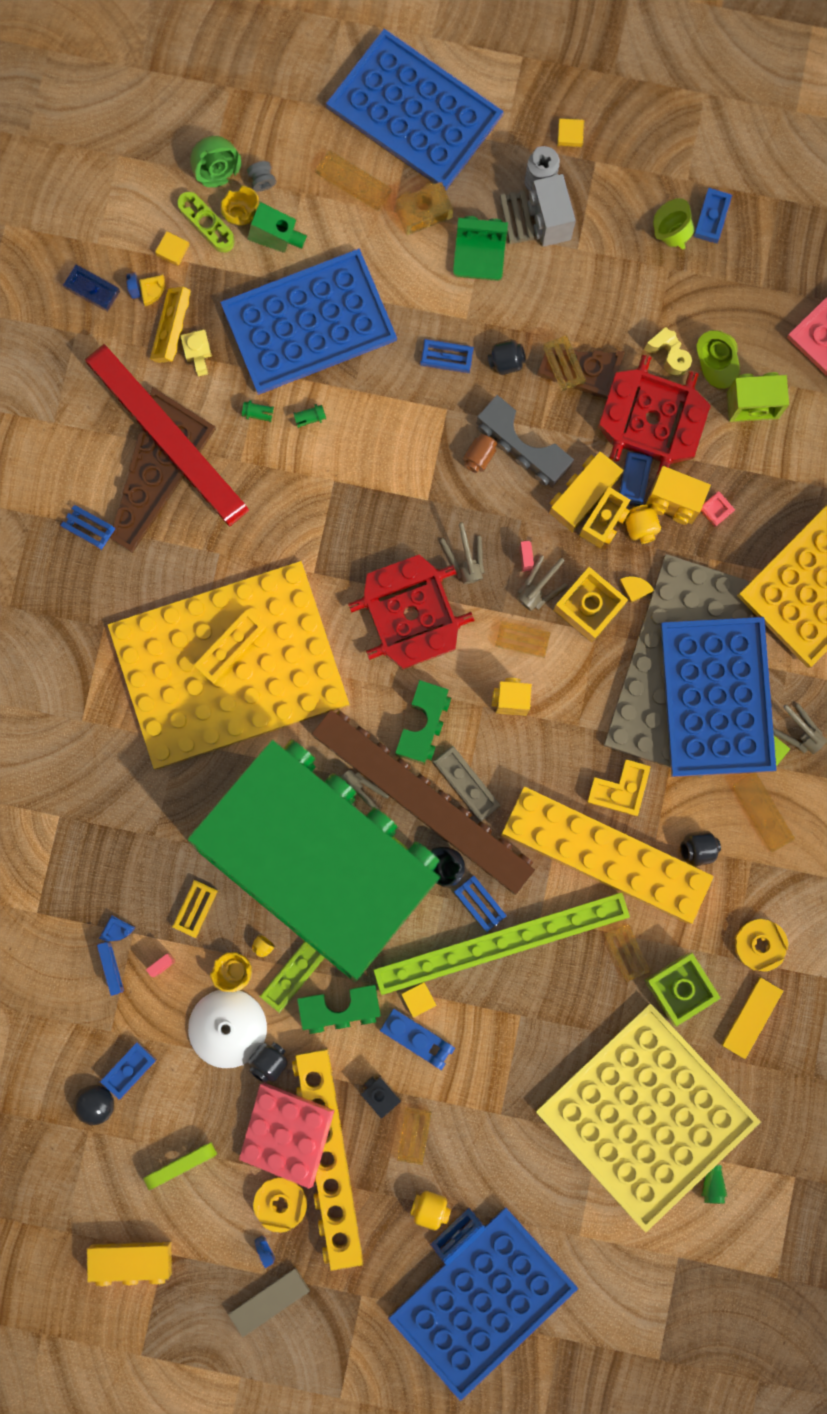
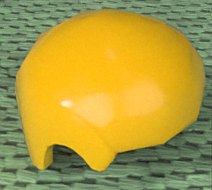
M241 186L237 192L229 190L221 201V214L228 223L247 225L253 221L259 205V196L253 189L246 186Z
M227 952L215 960L210 978L214 986L223 992H237L242 990L250 981L252 966L247 957L242 954Z

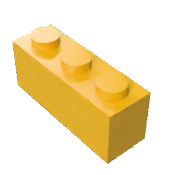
M601 451L595 457L590 455L582 465L585 468L579 476L575 473L566 483L568 489L563 494L558 492L550 502L552 507L549 514L571 532L577 528L601 500L608 487L611 488L622 475L623 470Z
M171 1242L92 1244L87 1249L88 1282H95V1286L111 1285V1281H122V1285L138 1284V1280H149V1284L165 1283V1279H169L172 1275Z

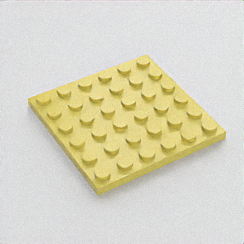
M651 1003L536 1110L537 1114L645 1232L657 1223L761 1123Z

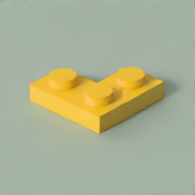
M625 760L619 784L594 777L587 803L637 817L651 766Z

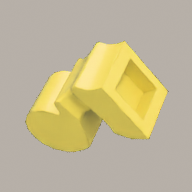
M667 327L652 338L644 348L645 351L656 354L659 349L665 348L667 350V357L663 367L673 376L684 375L692 363L691 355L687 351L679 349L681 342L677 339L676 332L670 331Z

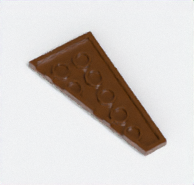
M152 387L150 396L198 451L201 452L215 432L216 427ZM141 428V432L138 435L128 479L123 489V497L117 510L113 525L115 530L110 536L112 541L131 553L135 551L184 478L181 471L143 428Z

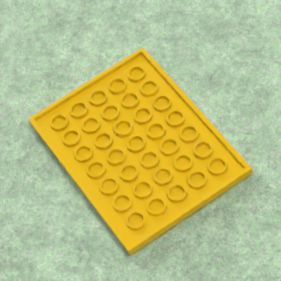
M302 561L108 624L154 770L328 713L330 710L334 711L349 706V701ZM248 610L266 626V629L213 684L194 667V664Z

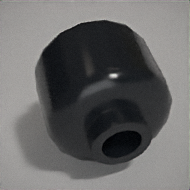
M510 339L493 344L492 354H488L491 369L496 368L500 375L520 371L523 363H526V355L522 343L518 344L516 340Z
M706 830L687 834L680 844L682 858L692 866H701L715 862L718 853L721 851L719 839Z
M274 1042L272 1045L266 1043L259 1045L248 1061L250 1066L249 1072L263 1083L276 1081L288 1064L284 1056L286 1051Z

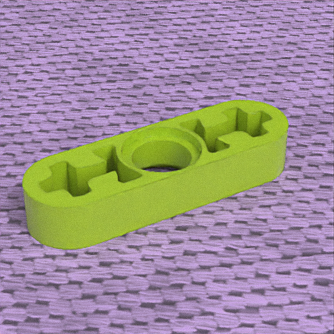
M185 192L181 194L178 198L180 213L217 251L222 253L230 251L235 243L232 231L195 193ZM186 201L189 203L193 202L195 209L198 211L196 215L190 207L186 208ZM203 217L213 219V224L208 228L201 227L199 222ZM216 230H218V233L223 238L227 236L228 242L226 244L224 242L219 243L218 236L214 233Z
M212 1142L150 1173L143 1178L148 1191L217 1155V1152Z

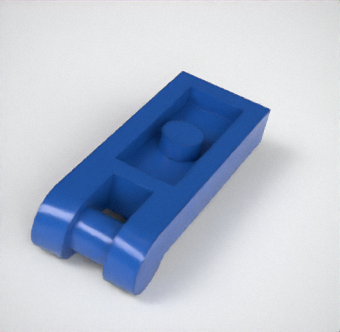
M396 1009L392 1010L380 1030L440 1070H443L446 1065L444 1061L449 1054L452 1055L455 1050L454 1046ZM433 1044L440 1047L436 1056L429 1053Z

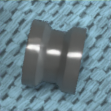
M268 161L254 163L247 169L248 176L253 180L251 184L254 191H265L276 184L275 176L271 175L270 171L272 168Z

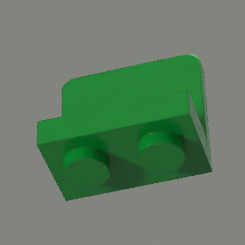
M474 216L458 218L453 267L454 276L500 281L503 276L508 222H503L496 218L489 219L488 221L478 220Z

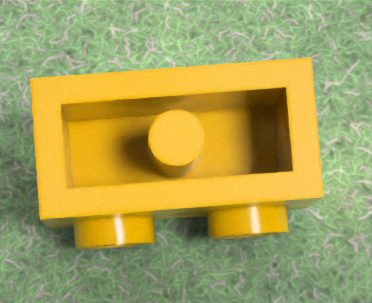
M608 487L579 536L600 549L604 543L609 545L617 533L613 528L617 522L623 523L630 512L627 509L630 499Z
M505 678V682L500 681L498 688H494L492 692L491 706L496 707V714L526 716L530 710L532 684L521 683V679Z

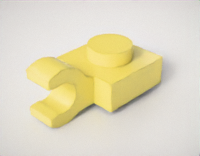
M201 330L181 335L187 362L194 360L198 377L207 375L208 372L204 358L211 357L206 331Z

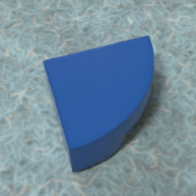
M136 272L126 275V283L130 297L132 299L140 298Z
M111 915L99 939L119 941L128 937L136 927Z
M262 1235L255 1239L254 1243L264 1268H267L274 1263L275 1256L265 1236L263 1237Z

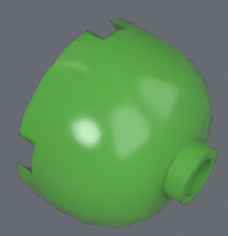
M212 135L203 138L193 147L190 155V165L198 182H202L203 186L219 187L229 182L226 178L232 174L237 175L241 167V156L229 140L221 136Z

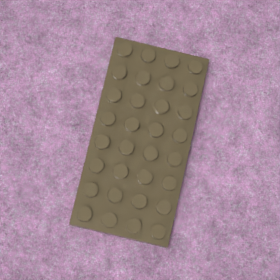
M668 554L664 556L603 746L671 768L660 624L663 622L753 618L754 613L737 596L750 581Z

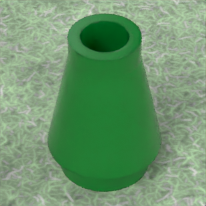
M716 1165L705 1175L701 1194L704 1197V1203L725 1204V1197H728L722 1173V1165Z

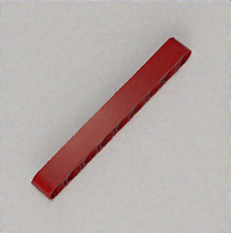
M102 344L84 359L98 378L229 527L250 511L240 497L105 344Z

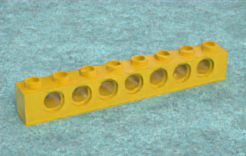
M327 1048L299 1053L296 1055V1060L292 1061L294 1076H299L301 1087H296L297 1096L310 1101L320 1098L325 1102L326 1107L334 1110L329 1128L330 1135L326 1138L323 1152L333 1154L334 1162L330 1165H324L320 1161L314 1183H317L318 1193H314L316 1210L321 1209L323 1219L318 1220L319 1232L321 1237L325 1236L327 1247H323L325 1264L330 1263L331 1270L363 1265L329 1051ZM310 1072L319 1073L321 1083L317 1086L310 1085L306 1079L307 1074ZM329 1178L335 1179L339 1184V1188L333 1192L327 1191L324 1187L325 1180ZM334 1205L340 1206L343 1210V1215L340 1218H332L328 1213V1209ZM342 1232L347 1236L348 1241L343 1245H337L332 1238L334 1234Z

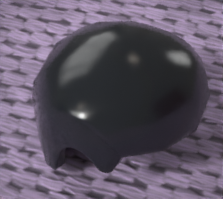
M450 847L432 849L430 852L439 859V863L433 870L440 877L436 884L442 887L457 885L465 872V862L462 855Z
M91 1085L82 1088L77 1093L73 1101V1111L79 1121L90 1126L100 1125L112 1115L114 1111V1098L107 1088L101 1085Z

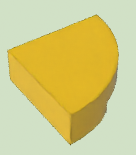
M164 275L139 280L144 305L148 306L157 301L164 291Z
M625 577L619 580L630 603L654 591L647 581L638 577Z

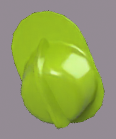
M679 198L668 201L660 207L654 216L653 224L656 238L662 240L669 247L679 246L681 249H685V242L694 233L690 206L687 200Z
M710 330L702 334L697 342V352L705 379L716 388L726 389L732 385L735 378H738L740 374V364L737 356L738 348L735 339L731 335L718 330Z

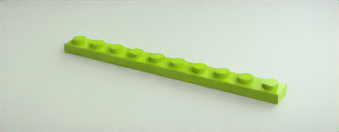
M618 893L375 969L374 973L380 993L384 995L630 918L623 894Z

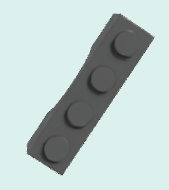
M496 395L477 417L476 424L478 425V430L482 434L493 437L497 441V446L503 452L513 454L516 457V462L526 470L529 468L536 474L535 478L544 486L548 484L553 488L572 466L574 459L555 443L544 448H535L523 443L518 438L514 429L516 410L500 396Z

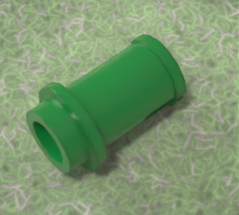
M249 400V402L244 401L241 416L246 417V420L253 418L271 423L273 416L263 414V412L273 414L274 406L252 403V400Z
M316 403L314 404L315 407L294 412L297 427L300 428L318 421L322 423V420L326 419L323 405L317 406Z

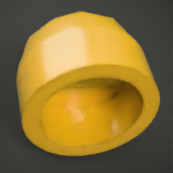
M258 934L252 944V950L258 957L268 956L275 948V945L261 934Z

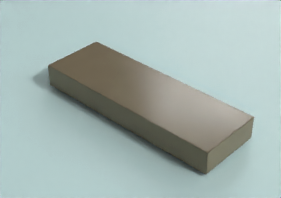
M454 746L433 761L479 821L482 822L501 807Z
M295 1267L229 1312L228 1315L241 1336L244 1337L310 1292V1289Z

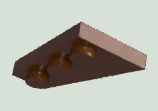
M546 350L537 376L607 399L613 377L619 370L625 351L607 353L602 351Z

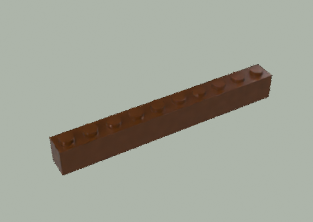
M333 710L329 711L313 731L312 735L314 738L380 788L511 893L516 895L535 871L531 867L533 862L522 853L520 856H517L511 851L513 846L502 837L497 840L491 835L493 830L481 821L477 824L471 820L472 814L461 805L457 809L450 803L452 798L442 790L434 791L429 787L431 782L420 773L418 776H415L409 771L411 766L401 758H398L396 761L389 755L391 750L384 744L378 742L376 745L368 738L371 735L360 726L355 729L348 722L351 719L340 710L337 713Z

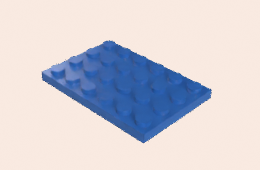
M383 29L326 103L327 109L445 191L501 119L504 112L386 29Z
M360 248L221 302L258 395L397 341V336Z
M764 617L661 623L671 777L777 771Z
M506 1206L485 1225L487 1229L448 1266L444 1264L388 1317L389 1321L460 1401L578 1290L576 1284Z

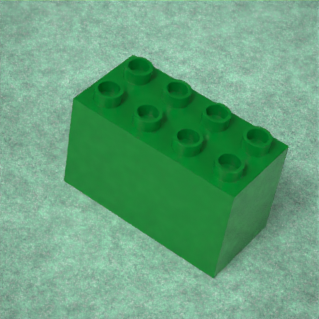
M291 739L282 748L274 740H271L188 838V841L200 855L356 983L435 886L440 877L433 870L439 863V859L417 841H414L408 850L393 839L398 826L376 807H373L366 816L352 805L356 801L354 798L357 794L356 791L339 776L331 773L325 782L313 773V770L316 768L313 764L315 758L299 743Z

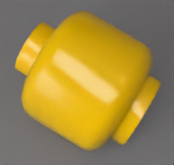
M641 505L630 509L629 514L625 518L630 538L635 541L640 540L641 544L656 540L655 535L661 531L656 510L648 508V505Z
M423 1191L421 1195L416 1194L410 1215L414 1216L413 1219L416 1225L431 1230H438L441 1223L447 1224L451 1209L447 1207L446 1197L430 1191Z

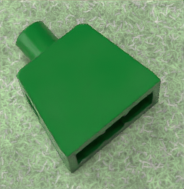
M260 202L251 223L247 240L280 252H285L288 244L303 249L307 235L294 230L297 221L295 218Z

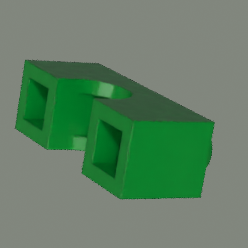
M419 680L411 708L422 711L427 717V724L422 730L417 732L403 729L395 756L425 765L426 759L432 760L436 746L431 744L434 735L440 736L444 723L440 721L442 711H448L452 697L447 696L449 689Z
M376 984L349 989L351 1002L349 1007L342 1012L332 1011L327 1006L325 994L298 998L302 1030H309V1034L324 1032L325 1026L334 1025L336 1030L351 1027L350 1022L360 1020L361 1025L375 1023L376 1017H381Z

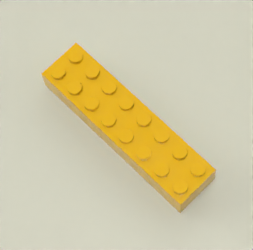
M525 786L522 788L501 833L503 837L686 924H693L714 877Z

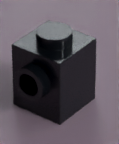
M381 1075L377 1079L374 1076L370 1077L362 1085L364 1090L361 1092V1096L381 1119L401 1102V1098Z

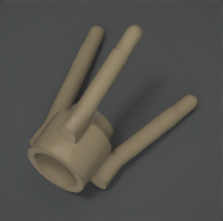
M460 522V534L467 560L461 563L462 568L459 567L445 539L441 538L440 543L451 564L454 566L457 579H462L463 584H469L482 580V574L485 573L482 557V537L480 535L477 536L476 563V560H472L464 524Z
M543 555L539 556L524 585L517 591L520 594L517 600L530 611L534 608L539 610L547 601L567 588V584H563L541 599L543 593L540 589L564 562V558H560L536 586L531 585L529 587L544 559Z
M796 703L795 707L808 726L787 704L784 705L783 708L805 731L800 737L803 742L801 743L773 728L774 735L798 747L803 753L808 750L812 754L818 752L827 742V739L822 735L823 732L816 727L799 703Z
M350 769L340 777L371 808L376 807L379 809L361 790L362 784L384 798H389L385 792L366 780L359 772L355 774Z

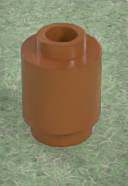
M480 434L478 438L473 440L464 455V466L474 473H478V471L484 472L496 453L497 442L485 434Z

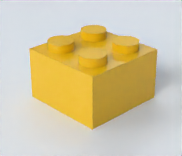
M663 466L654 481L645 505L656 510L657 515L667 514L672 516L673 520L677 523L687 525V523L692 524L702 509L711 485Z
M588 567L555 605L554 611L592 643L624 607L628 599L592 568Z

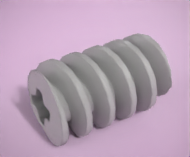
M541 146L537 147L530 155L525 176V185L529 191H532L535 180L557 175L560 159L554 149Z

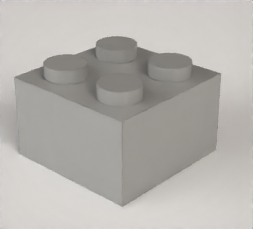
M563 174L535 180L532 191H529L530 201H527L530 216H534L536 224H534L536 239L541 240L542 247L571 240L576 220Z

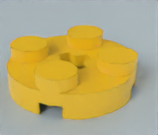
M755 919L744 924L739 932L736 933V955L741 963L749 969L770 971L780 966L784 961L786 950H788V939L784 930L776 923L764 919ZM758 938L768 942V945L765 946L766 951L763 953L761 950L755 949Z
M275 1177L265 1181L255 1195L253 1203L254 1213L261 1224L270 1231L280 1233L291 1230V1228L296 1227L302 1221L306 1213L307 1198L303 1187L282 1177ZM279 1197H283L284 1202L288 1203V1208L284 1207L282 1212L277 1211V1206L273 1205V1201H278Z

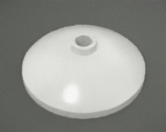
M217 990L203 997L193 1009L188 1024L189 1039L197 1055L208 1064L219 1068L239 1067L249 1061L259 1045L264 1044L267 1034L266 1017L259 1003L249 994L240 990L237 992ZM224 1024L230 1026L231 1031L229 1034L222 1033L221 1027Z

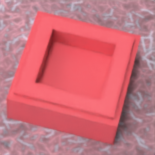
M719 491L708 499L701 509L702 514L714 527L735 511Z
M523 541L519 546L522 572L531 571L534 566L532 545L530 541Z
M168 953L147 968L146 971L151 977H157L173 965L176 960Z

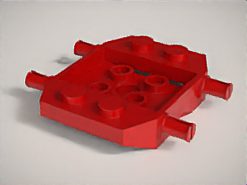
M641 355V360L636 370L615 373L598 427L609 443L613 445L609 459L619 461L622 449L641 452L647 456H652V459L660 461L659 469L656 473L658 475L663 466L669 468L673 463L690 460L695 457L711 405L695 390V384L699 376L697 372L694 374V371H689L685 385H681L649 374L648 367L652 358L650 356L646 358L647 355ZM637 388H639V391H638V394H637V398H636V401H635V404H634V407H633V410H632V413H631V416H630V420H629V423H628L626 432L623 433V432H624V429H625V426H626V422H627L629 413H630V410H631V407H632V404H633V401H634V397H635ZM683 403L670 448H667V442L679 404ZM650 412L655 413L658 416V423H648L646 414Z
M419 554L367 574L364 596L359 600L348 603L351 613L363 608L369 609L381 644L366 650L369 661L384 655V657L386 656L404 670L456 650L458 629L461 628L460 626L475 622L471 611L458 617L453 615L441 583L442 579L456 575L453 564L439 570ZM424 581H426L427 585L399 594L397 596L391 597L381 602L378 599L380 597L389 595L391 593L397 592L399 590L408 588L410 586L416 585ZM412 607L418 611L419 614L415 620L405 618L404 611L407 608ZM443 625V627H440V628H437V629H435V630L426 632V633H424V634L418 635V636H416V637L410 638V639L405 640V641H402V642H400V643H397V644L395 643V642L401 641V640H403V639L409 638V637H411V636L417 635V634H419V633H422V632H425V631H428V630H430V629H433V628H436V627H438V626Z

